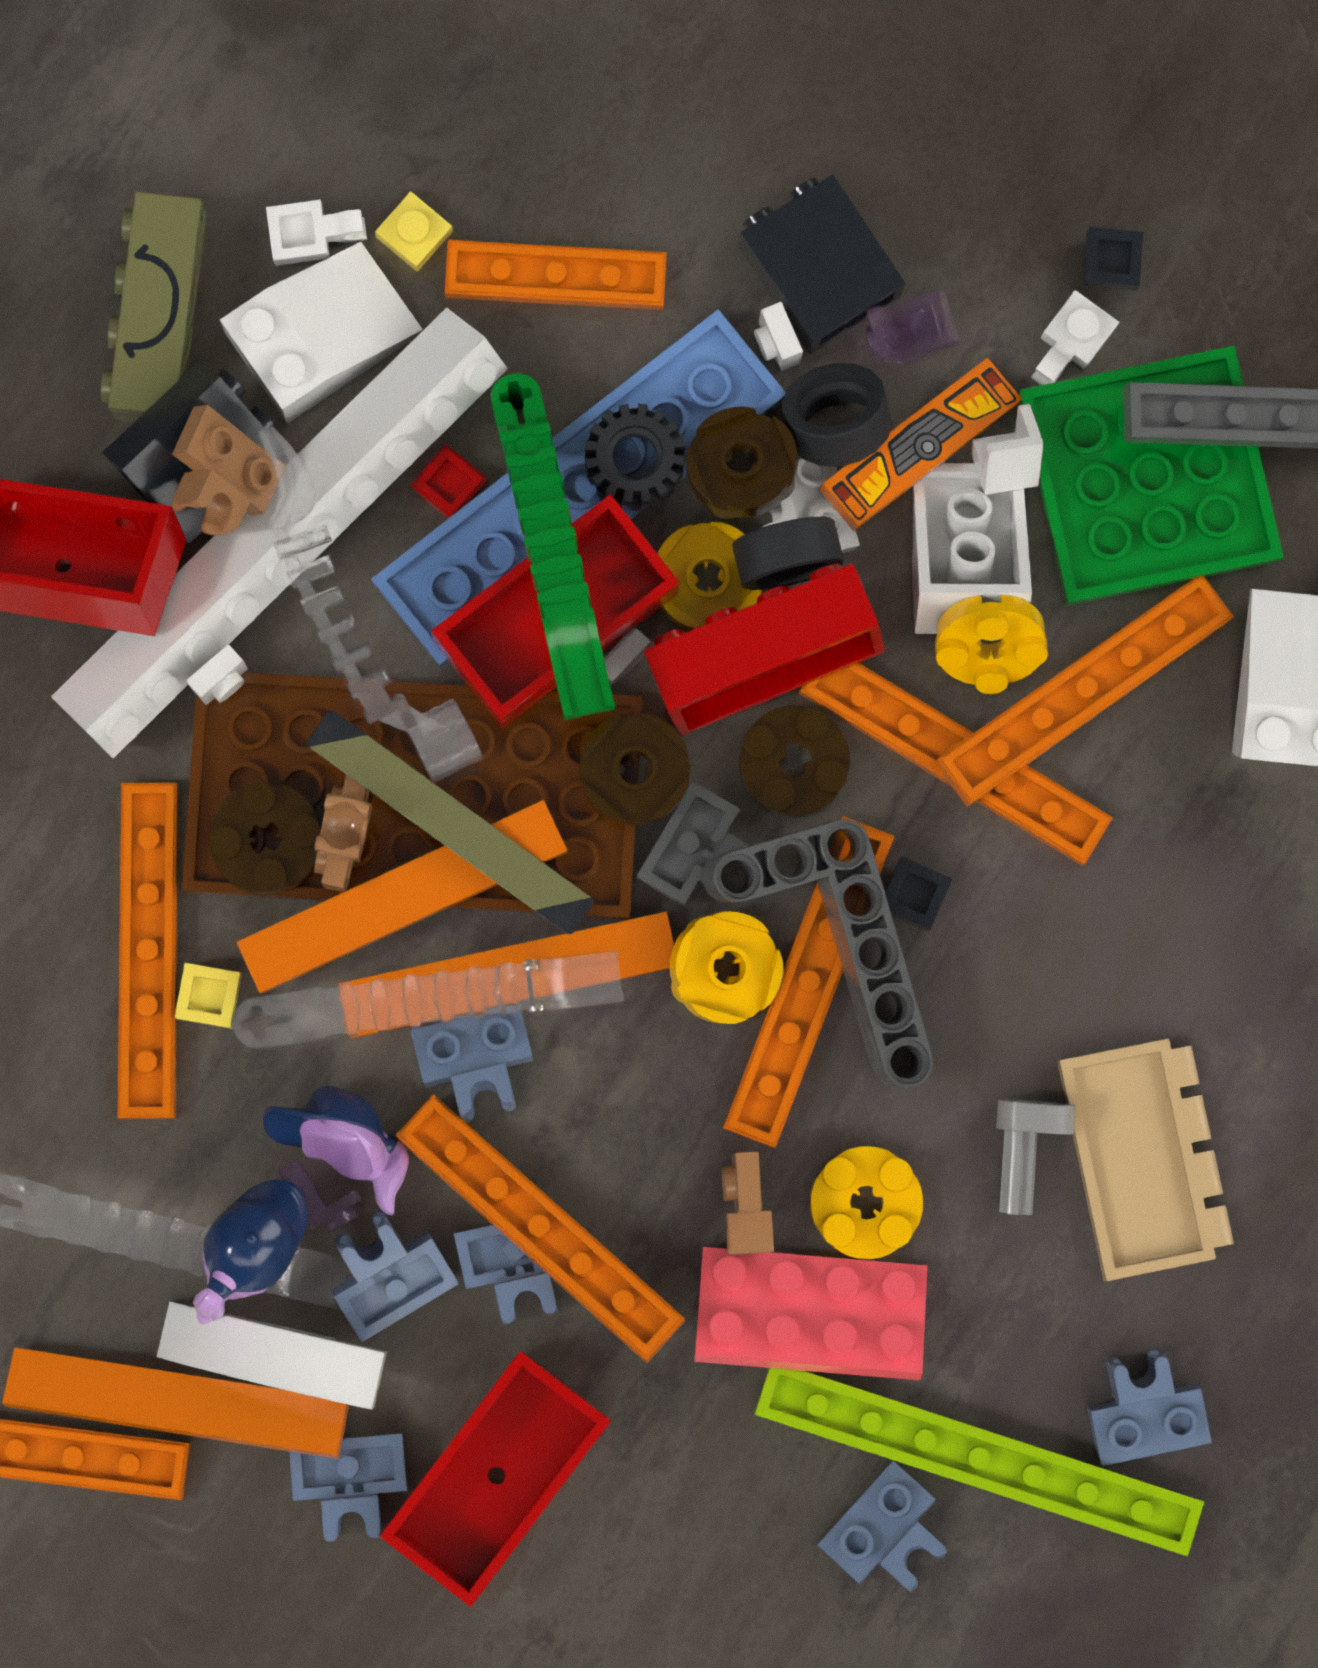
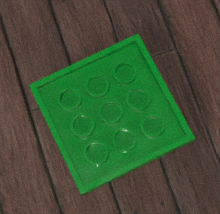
M1235 346L1030 387L1019 391L1020 405L1030 404L1043 440L1038 486L1066 606L1190 581L1194 578L1209 577L1280 562L1284 558L1258 446L1125 442L1124 386L1129 382L1244 386Z

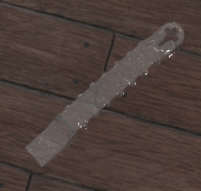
M274 427L259 431L258 435L275 469L279 484L277 506L268 522L276 539V542L273 543L274 550L278 559H283L288 569L286 575L292 589L297 588L302 598L300 604L307 618L311 617L317 628L315 633L320 644L328 647L332 655L331 662L338 675L343 673L348 682L346 686L352 699L358 698L364 708L363 716L366 722L371 724L379 720L405 731L433 783L483 759L480 748L454 698L422 714L408 705L402 693L391 698L388 697L384 687L391 684L392 681L384 666L361 677L356 666L375 658L369 642L365 641L346 650L340 638L358 631L352 614L350 613L330 622L325 613L326 610L344 603L338 586L316 594L310 583L335 573L330 557L327 555L302 565L297 556L301 552L332 542L327 525L324 524L293 536H289L286 529L287 526L303 520L312 511L316 501L314 482L297 453Z
M612 951L563 958L525 960L522 964L515 965L506 962L500 963L496 967L483 969L474 966L469 967L466 971L447 973V970L437 971L435 975L415 977L412 974L405 975L404 979L389 981L374 979L372 983L351 985V983L341 984V987L321 990L320 987H314L296 992L254 997L245 1000L237 1007L233 1015L232 1026L236 1037L245 1046L253 1050L264 1051L327 1040L329 1035L347 1033L351 1037L358 1036L359 1031L378 1029L379 1033L388 1032L389 1027L410 1025V1028H418L421 1026V1023L440 1021L441 1024H449L453 1019L471 1017L472 1021L482 1020L485 1015L500 1013L501 1018L510 1017L521 1010H528L530 1014L619 1003L624 1001L620 982L618 952ZM257 1009H262L264 1015L270 1019L293 1018L291 1022L278 1023L266 1028L265 1038L257 1039L252 1030L244 1029V1023L253 1020V1011Z
M0 1173V1194L5 1195V1198L18 1200L23 1203L22 1207L9 1204L0 1205V1227L45 1239L49 1236L65 1240L67 1244L73 1246L81 1244L97 1248L98 1252L105 1254L113 1252L129 1256L130 1260L137 1262L145 1260L160 1264V1267L170 1270L174 1267L190 1271L192 1275L202 1278L206 1275L204 1271L203 1248L204 1238L211 1225L203 1224L198 1226L186 1223L184 1219L172 1216L170 1219L154 1215L150 1210L142 1209L138 1211L122 1207L118 1202L111 1201L106 1203L90 1199V1195L82 1193L80 1196L61 1192L58 1187ZM298 1247L283 1276L264 1292L340 1310L331 1289L346 1281L349 1268L341 1257Z

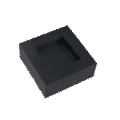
M1089 227L1086 232L1082 286L1137 291L1140 286L1144 232Z
M901 856L885 891L891 915L926 931H930L952 878Z

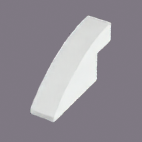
M169 1301L157 1357L266 1386L372 1410L375 1407L387 1351L337 1341L334 1337L226 1313L215 1321L200 1324L194 1306Z

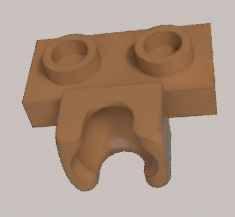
M209 405L193 407L172 455L192 469V472L184 473L172 499V507L175 511H183L186 507L205 508V515L201 523L202 531L209 535L229 534L238 529L245 512L249 515L265 514L285 466Z
M347 774L344 785H334L331 794L326 796L323 823L320 834L315 842L317 857L314 872L323 874L321 884L325 889L339 892L347 891L354 861L360 862L372 811V805L368 803L370 791Z
M735 1153L731 1156L732 1165L722 1167L723 1200H734L736 1212L725 1215L728 1255L774 1252L772 1212L761 1211L759 1153Z

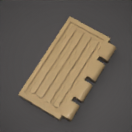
M1168 1038L1057 1061L1066 1104L1075 1105L1073 1139L1103 1281L1216 1259L1214 1248L1234 1244L1226 1205L1205 1209L1203 1198L1223 1194L1215 1152L1210 1150L1193 1153V1142L1212 1139L1203 1096L1198 1095L1183 1099L1181 1097L1180 1088L1200 1084L1192 1045L1171 1049Z

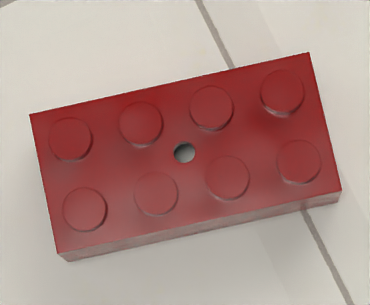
M0 479V611L155 636L187 540L172 506ZM71 564V568L67 572H58L61 565Z
M611 494L570 524L575 529L578 546L577 554L581 555L585 577L584 583L588 584L591 608L594 611L602 652L678 595L680 585L675 575ZM528 558L524 559L431 630L433 642L501 729L557 687L537 599L539 592L534 589L530 568L532 561H528Z
M852 563L841 568L840 564L822 567L809 576L810 581L790 590L786 585L772 588L757 597L758 603L739 611L735 607L719 610L705 619L706 625L687 633L683 629H675L654 639V646L643 650L668 713L679 734L684 736L886 652L879 623L854 564Z
M520 1350L379 1537L465 1604L472 1607L610 1424L611 1418L524 1351ZM494 1467H499L504 1470L505 1479L501 1483H493L489 1479V1471Z

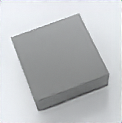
M637 628L635 630L632 629L604 658L611 689L645 655L643 650L650 648L651 641Z

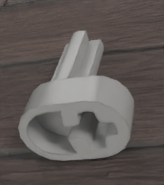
M998 1099L996 1128L1004 1130L999 1212L1012 1215H1032L1038 1133L1074 1134L1075 1105L1031 1100Z

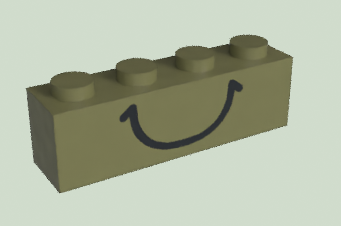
M135 192L133 209L125 208L121 236L122 241L129 242L127 262H118L115 274V294L122 295L120 316H111L108 329V348L115 349L113 370H104L101 384V401L109 403L108 409L115 420L135 422L187 373L207 217L202 199Z

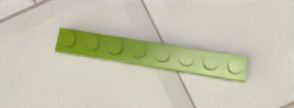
M768 1368L754 1415L1187 1557L1204 1505V1501L807 1371Z

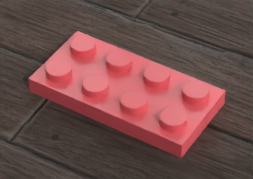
M703 1247L694 1362L921 1380L923 1374L927 1265L771 1252L728 1255V1249Z

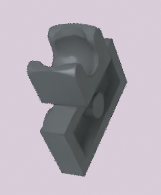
M692 781L685 796L675 809L638 872L636 879L684 907L697 883L705 888L703 873L705 866L713 857L749 845L732 834H727L740 808ZM723 868L721 882L724 888L732 893L738 892V886L726 878Z

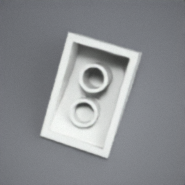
M362 242L266 288L220 319L225 335L287 424L412 341L423 331Z
M943 463L912 487V592L915 634H937L936 627L941 615L949 607L968 597L982 595V603L1001 602V594L1015 596L1029 603L1031 602L1032 587L1024 489L985 495L974 463Z
M1250 589L1232 744V754L1242 759L1318 766V595Z

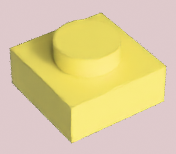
M410 191L375 231V235L378 240L418 272L451 235L453 227Z
M185 963L175 1019L232 1029L242 973Z

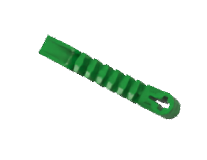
M519 373L509 374L499 379L493 386L491 402L512 486L516 509H519L517 512L522 535L526 536L524 537L527 558L528 561H532L530 568L534 589L539 592L537 594L539 611L564 720L615 710L593 608H591L588 584L584 583L583 563L581 555L577 554L578 546L575 529L570 525L572 521L568 500L564 499L566 497L561 472H559L557 454L553 446L551 429L547 420L541 391L537 382L530 376ZM516 409H523L525 420L523 425L518 422Z

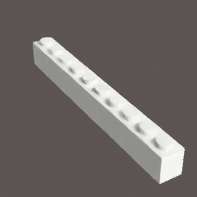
M446 308L285 466L265 514L249 515L245 512L238 529L229 534L215 535L175 574L155 636L117 631L51 697L114 758L188 685L186 682L188 678L227 644H230L288 585L332 544L365 509L508 369L488 340L459 316Z

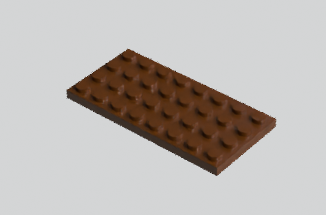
M244 672L240 675L245 680L243 685L221 703L214 698L205 705L196 695L182 880L183 893L326 901L343 893L325 889L321 884L323 874L315 873L314 870L302 884L291 890L265 895L247 893L231 884L220 873L208 846L210 824L219 805L232 792L255 781L280 783L299 792L315 810L319 825L322 827L326 796L331 794L334 785H344L346 773L308 747L307 740L327 712L335 711L489 824L544 800L568 853L544 864L593 899V905L585 917L630 920L635 826L613 822L602 816L592 807L584 795L579 778L582 747L590 733L600 723L610 717L621 714L623 716L630 713L641 714L643 696L612 694L615 710L564 720L558 691H551L501 729L468 685ZM631 754L627 755L620 762L625 769L622 779L630 784H634V779H637L638 782L640 754H636L635 760L632 759ZM370 791L368 803H371L372 811L360 862L354 861L347 891L445 845ZM270 824L265 829L257 826L250 838H255L256 842L250 843L252 849L258 853H261L266 847L273 851L278 849L282 839H277L275 835L281 833L280 829L273 824ZM499 884L447 908L539 914Z

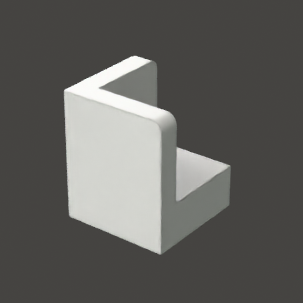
M1030 404L1018 406L1014 433L972 439L971 455L985 495L1039 485L1043 440Z

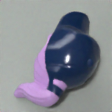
M323 1086L311 1094L303 1108L270 1106L265 1109L263 1125L265 1132L271 1139L280 1144L302 1148L307 1157L326 1161L343 1176L355 1180L372 1181L377 1205L385 1214H394L395 1196L404 1181L409 1164V1155L406 1147L392 1135L383 1132L381 1121L371 1103L354 1092L335 1086Z
M286 1180L261 1182L242 1194L213 1222L204 1238L203 1248L204 1271L208 1285L207 1288L195 1295L193 1301L200 1324H206L221 1318L226 1311L224 1308L225 1300L246 1298L262 1293L269 1287H272L286 1272L298 1249L308 1220L306 1200L301 1190L295 1184Z

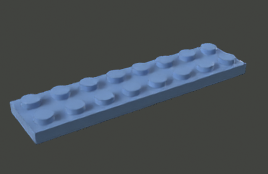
M716 310L552 438L557 454L559 472H561L566 497L564 499L568 500L572 523L603 500L597 494L596 487L594 485L591 486L587 478L585 445L594 423L599 424L602 420V415L610 410L611 413L619 411V406L628 404L629 408H638V403L648 405V410L656 412L658 408L666 413L665 418L669 422L672 420L679 428V436L683 437L685 463L681 478L683 480L688 476L686 468L688 446L690 448L692 440L697 435V428L706 418L718 411L741 406L756 409V414L766 415L784 400L786 392L719 310ZM630 437L621 441L616 446L613 453V461L616 468L622 474L629 477H641L648 474L654 468L657 454L654 447L647 440L639 437ZM508 473L371 578L374 586L440 668L449 661L433 642L431 630L527 558L524 537L526 536L522 535L517 512L519 509H516ZM623 505L622 509L631 520L649 505L642 506L641 510L632 511V506Z

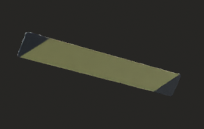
M328 711L308 738V747L565 933H574L592 907L593 899L335 711Z

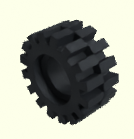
M638 403V408H629L628 404L619 406V411L611 413L609 410L603 414L599 424L594 423L590 430L589 439L586 440L585 468L587 469V478L591 486L594 485L596 487L597 494L602 499L611 494L621 508L623 505L632 506V511H638L644 505L650 504L651 508L659 505L662 498L665 496L669 498L674 492L676 484L680 483L683 475L685 444L683 437L679 436V428L673 420L669 422L665 418L666 413L658 408L656 412L650 411L646 404ZM630 437H639L647 440L654 447L657 454L654 468L648 474L641 477H629L622 474L616 468L613 461V453L616 446L621 441Z

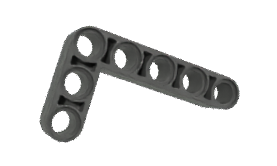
M851 820L825 822L713 857L705 866L703 883L708 894L715 900L723 903L748 901L817 880L870 1065L875 1076L885 1084L898 1087H916L923 1083L931 1073L933 1066L932 1053L871 843L865 829L857 822ZM836 830L843 832L850 842L849 854L842 861L835 860L828 851V839ZM782 846L791 848L797 856V868L789 877L782 876L775 867L774 858L776 852ZM731 861L741 866L745 874L744 885L736 893L729 892L721 882L722 869ZM852 884L859 886L863 890L866 900L863 910L857 915L847 911L843 902L844 893ZM868 938L875 940L881 949L880 961L872 969H867L859 958L860 947ZM885 992L890 993L894 997L897 1005L895 1016L887 1023L879 1020L875 1013L876 1000ZM904 1046L912 1055V1066L907 1074L898 1077L891 1068L890 1060L894 1051Z

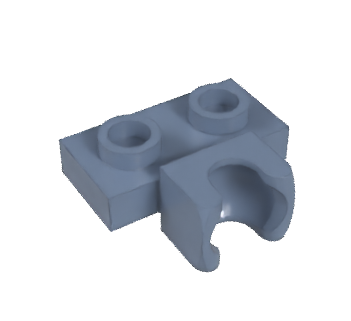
M520 1003L411 1030L424 1087L428 1088L452 1082L458 1110L463 1121L470 1122L474 1119L475 1096L484 1090L495 1092L505 1111H512L516 1108L507 1067L534 1061Z
M493 1225L454 1234L466 1289L494 1283L503 1325L515 1320V1300L524 1291L534 1292L539 1297L545 1313L552 1314L558 1312L551 1277Z
M381 1211L375 1212L372 1216L373 1224L378 1232L377 1239L372 1245L359 1247L354 1244L346 1233L338 1234L335 1239V1244L353 1277L331 1289V1292L361 1342L459 1284L429 1232L403 1246L401 1239L387 1216Z
M1151 1348L1148 1351V1370L1143 1377L1138 1379L1129 1378L1127 1368L1121 1364L1117 1357L1108 1358L1106 1366L1112 1396L1115 1401L1087 1407L1097 1459L1101 1466L1212 1443L1201 1387L1198 1384L1174 1388L1169 1360L1162 1349Z
M403 1433L343 1438L339 1459L289 1452L293 1501L322 1498L323 1535L326 1542L335 1541L340 1535L341 1518L347 1512L360 1514L364 1519L367 1535L371 1538L379 1537L383 1532L380 1493L408 1490Z
M894 1460L817 1544L858 1584L861 1585L880 1564L910 1593L917 1588L918 1580L907 1567L909 1554L914 1550L923 1549L935 1558L942 1559L949 1551L918 1522L937 1500Z

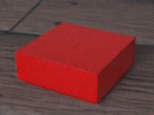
M445 444L411 483L410 487L444 517L449 519L480 493L488 483V478Z

